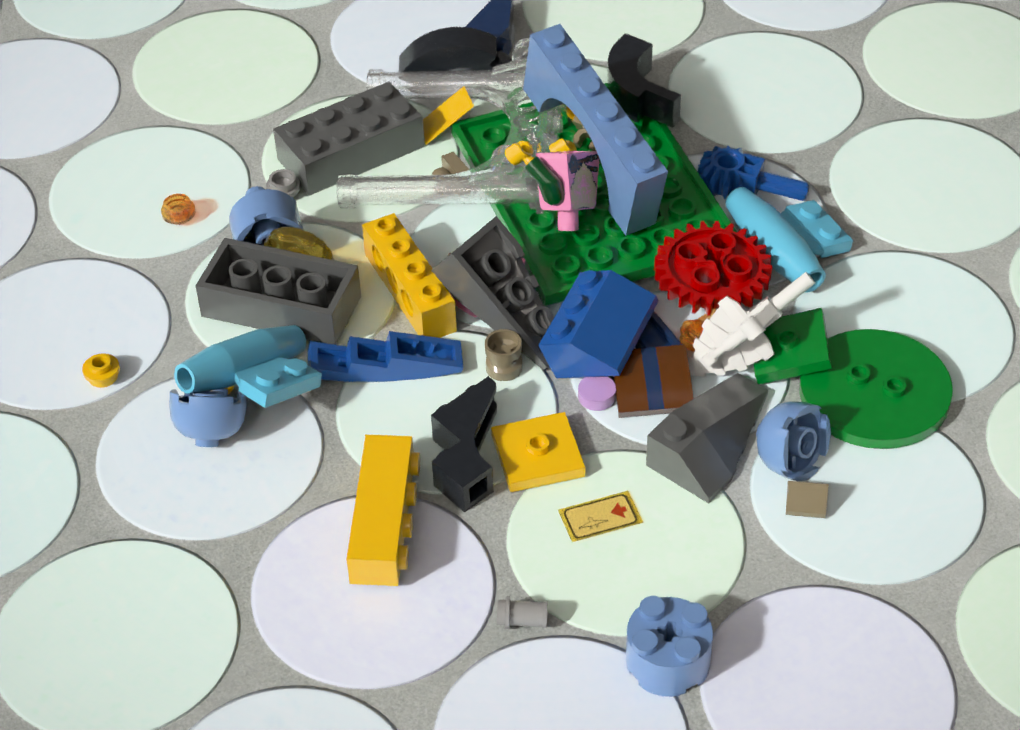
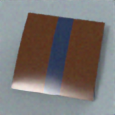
M685 344L633 349L620 376H613L616 388L618 418L670 414L694 399Z

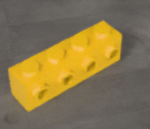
M365 435L346 558L350 584L398 586L400 570L408 569L409 547L404 545V539L412 537L413 515L408 513L409 506L416 505L417 484L412 482L413 476H419L421 465L420 452H414L412 436Z

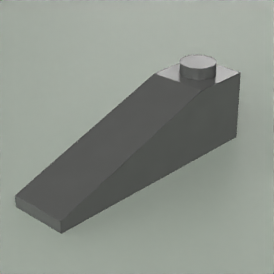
M495 216L431 271L457 301L494 331L508 329L516 332L522 340V353L544 370L549 364L538 345L553 321L554 316L550 308L543 305L536 288L539 284L534 275H529L522 261V257L525 254L520 244L499 218Z
M736 373L674 410L647 435L646 466L709 504L732 481L738 460L746 448L752 427L755 426L767 398L768 389Z

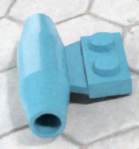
M745 187L733 190L726 199V207L739 230L747 229L746 238L758 236L757 245H766V254L771 255L770 265H772L776 272L791 283L805 272L812 277L815 284L805 292H812L819 288L826 277V273L815 255L824 258L850 252L853 239L815 200L786 206L785 210L779 213L775 207Z
M289 325L257 329L210 345L178 364L174 371V377L179 389L187 394L224 389L237 384L240 393L266 408L319 388L322 373L308 366L305 361L294 358L305 350L306 338L298 326Z

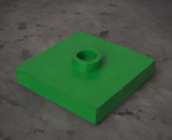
M822 308L779 317L763 331L771 342L774 355L766 361L761 359L754 363L755 377L758 384L832 369L825 316Z

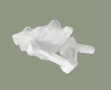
M807 272L803 273L772 299L767 296L747 312L739 302L729 296L719 301L720 307L710 319L706 318L702 324L703 331L700 338H695L693 344L695 352L693 357H689L690 375L706 377V373H715L717 376L726 375V371L737 369L740 372L748 369L750 364L761 359L766 361L773 356L774 351L771 342L763 331L781 317L782 309L815 284L812 277Z

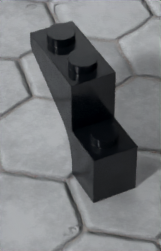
M489 376L476 385H471L464 393L448 404L440 406L431 414L433 441L444 449L432 460L433 485L464 513L494 492L493 466L479 454L497 414V403L494 401L497 391L496 382Z

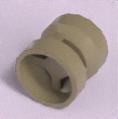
M499 329L490 333L485 339L486 372L494 380L510 381L517 378L522 372V340L516 332L508 329Z

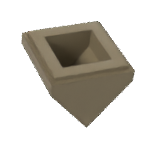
M787 481L785 515L826 518L829 484Z

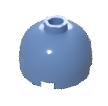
M225 388L189 394L184 393V396H179L177 390L173 389L170 391L169 400L170 417L175 429L183 436L195 439V446L217 447L220 439L230 438L240 429L245 419L247 396L237 390V397L228 396V389Z
M791 401L776 405L766 414L757 428L756 436L758 454L768 469L794 481H805L816 474L820 467L813 465L816 463L819 455L826 457L831 437L830 420L826 414L820 413L819 409L821 407L807 402Z

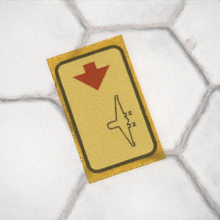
M628 491L558 509L572 542L643 523Z

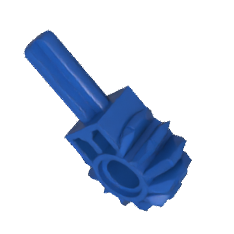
M729 144L726 148L714 146L713 151H704V155L698 165L697 172L713 196L722 195L724 200L733 190L739 187H745L756 195L758 190L800 201L807 199L810 185L807 182L764 172V158L743 154L742 148L732 149Z

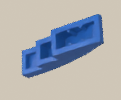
M389 331L386 341L350 336L347 346L310 341L307 351L308 366L322 373V380L390 382L426 379L461 373L463 370L461 341Z

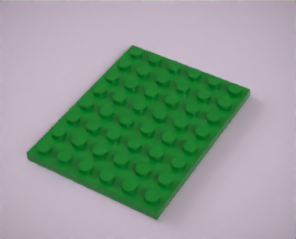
M529 102L458 120L451 125V133L494 213L520 244L525 254L522 257L526 260L525 267L530 276H535L539 284L536 290L545 306L564 301L580 272L612 270L632 282L655 276L654 264L658 246L664 245L665 236L674 238L675 229L686 233L687 224H691L695 229L700 228L701 221H704L707 227H713L715 221H719L720 228L725 229L731 223L668 126L644 116L638 123L632 121V123L667 169L668 174L656 224L627 236L608 211V187L600 160L595 207L579 210L578 231H558V211L541 209L538 182L525 169L527 166L525 162L513 165L505 156V150L520 141H528L532 145L534 151L532 156L534 158L536 153L550 152L549 146L558 139L573 142V137L578 129L572 122L573 120L567 116L565 104L539 113L535 105ZM591 138L585 139L580 148L576 147V150L591 151L589 148L592 141Z

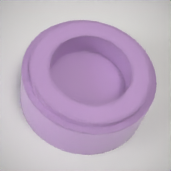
M607 376L585 377L580 381L578 385V400L583 407L589 410L601 411L609 408L615 402L616 388L611 378Z

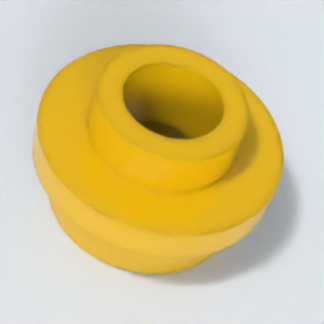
M101 353L88 358L82 366L84 378L92 386L104 388L112 385L117 380L120 365L115 356Z

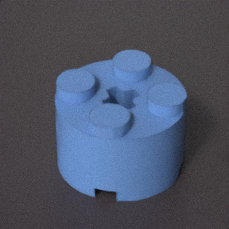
M255 186L248 189L245 196L239 199L232 207L229 223L233 240L296 253L303 252L306 244L305 233L297 202L293 197L282 191Z
M648 596L641 600L640 606L632 613L627 624L626 666L630 675L631 673L639 681L638 685L645 691L659 696L674 697L685 694L688 688L697 683L699 686L704 682L710 670L713 629L706 608L699 603H692L677 597Z

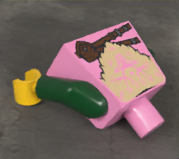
M558 139L549 146L550 152L536 153L535 158L532 156L534 152L533 147L528 141H520L505 150V156L508 161L513 165H519L524 161L527 165L525 169L538 182L541 209L558 211V231H578L579 210L592 209L596 205L600 160L597 151H577L573 142L564 139Z

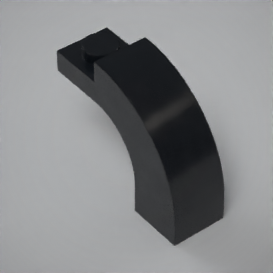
M447 27L428 32L414 40L399 55L398 76L425 91L442 73L452 69L465 68L475 70L503 87L508 88L514 81V60L505 52L496 50V37L490 33L469 27Z
M625 33L616 41L609 52L608 90L630 120L638 123L646 116L674 127L680 121L681 94L644 78L652 70L653 44Z

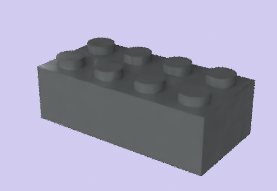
M390 81L273 128L278 161L285 169L294 172L300 181L301 188L308 196L425 147L423 116Z
M229 238L223 239L195 285L201 317L256 329L296 325L303 331L306 340L334 345L340 339L361 298L358 265Z

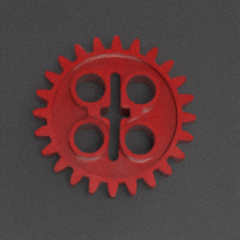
M701 221L700 228L695 229L691 224H687L686 233L675 229L674 238L665 236L664 245L658 246L654 264L655 281H660V291H668L667 299L669 301L679 298L678 307L683 308L690 304L694 314L700 308H705L707 316H711L713 309H718L720 307L719 301L726 296L739 302L740 305L742 303L751 308L753 307L754 298L761 300L763 298V290L769 289L772 265H770L771 255L766 254V245H757L758 236L746 238L747 229L745 228L734 232L732 223L725 229L720 228L719 221H715L713 227H707L706 223Z

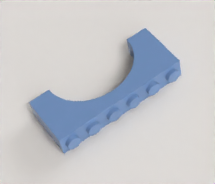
M561 24L530 34L523 90L539 113L565 104L580 120L595 146L605 173L609 194L608 211L624 234L627 236L656 224L668 174L667 169Z

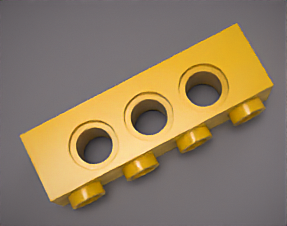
M395 213L362 224L365 255L416 333L422 336L441 338L457 332L455 300L431 271L433 268Z

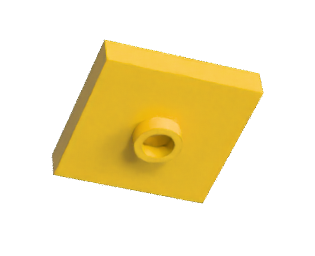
M565 412L491 427V436L510 492L586 477V468Z

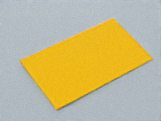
M465 86L423 119L424 141L426 145L474 107Z

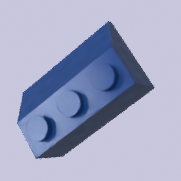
M612 270L580 272L538 346L556 378L620 376L659 300L655 294Z

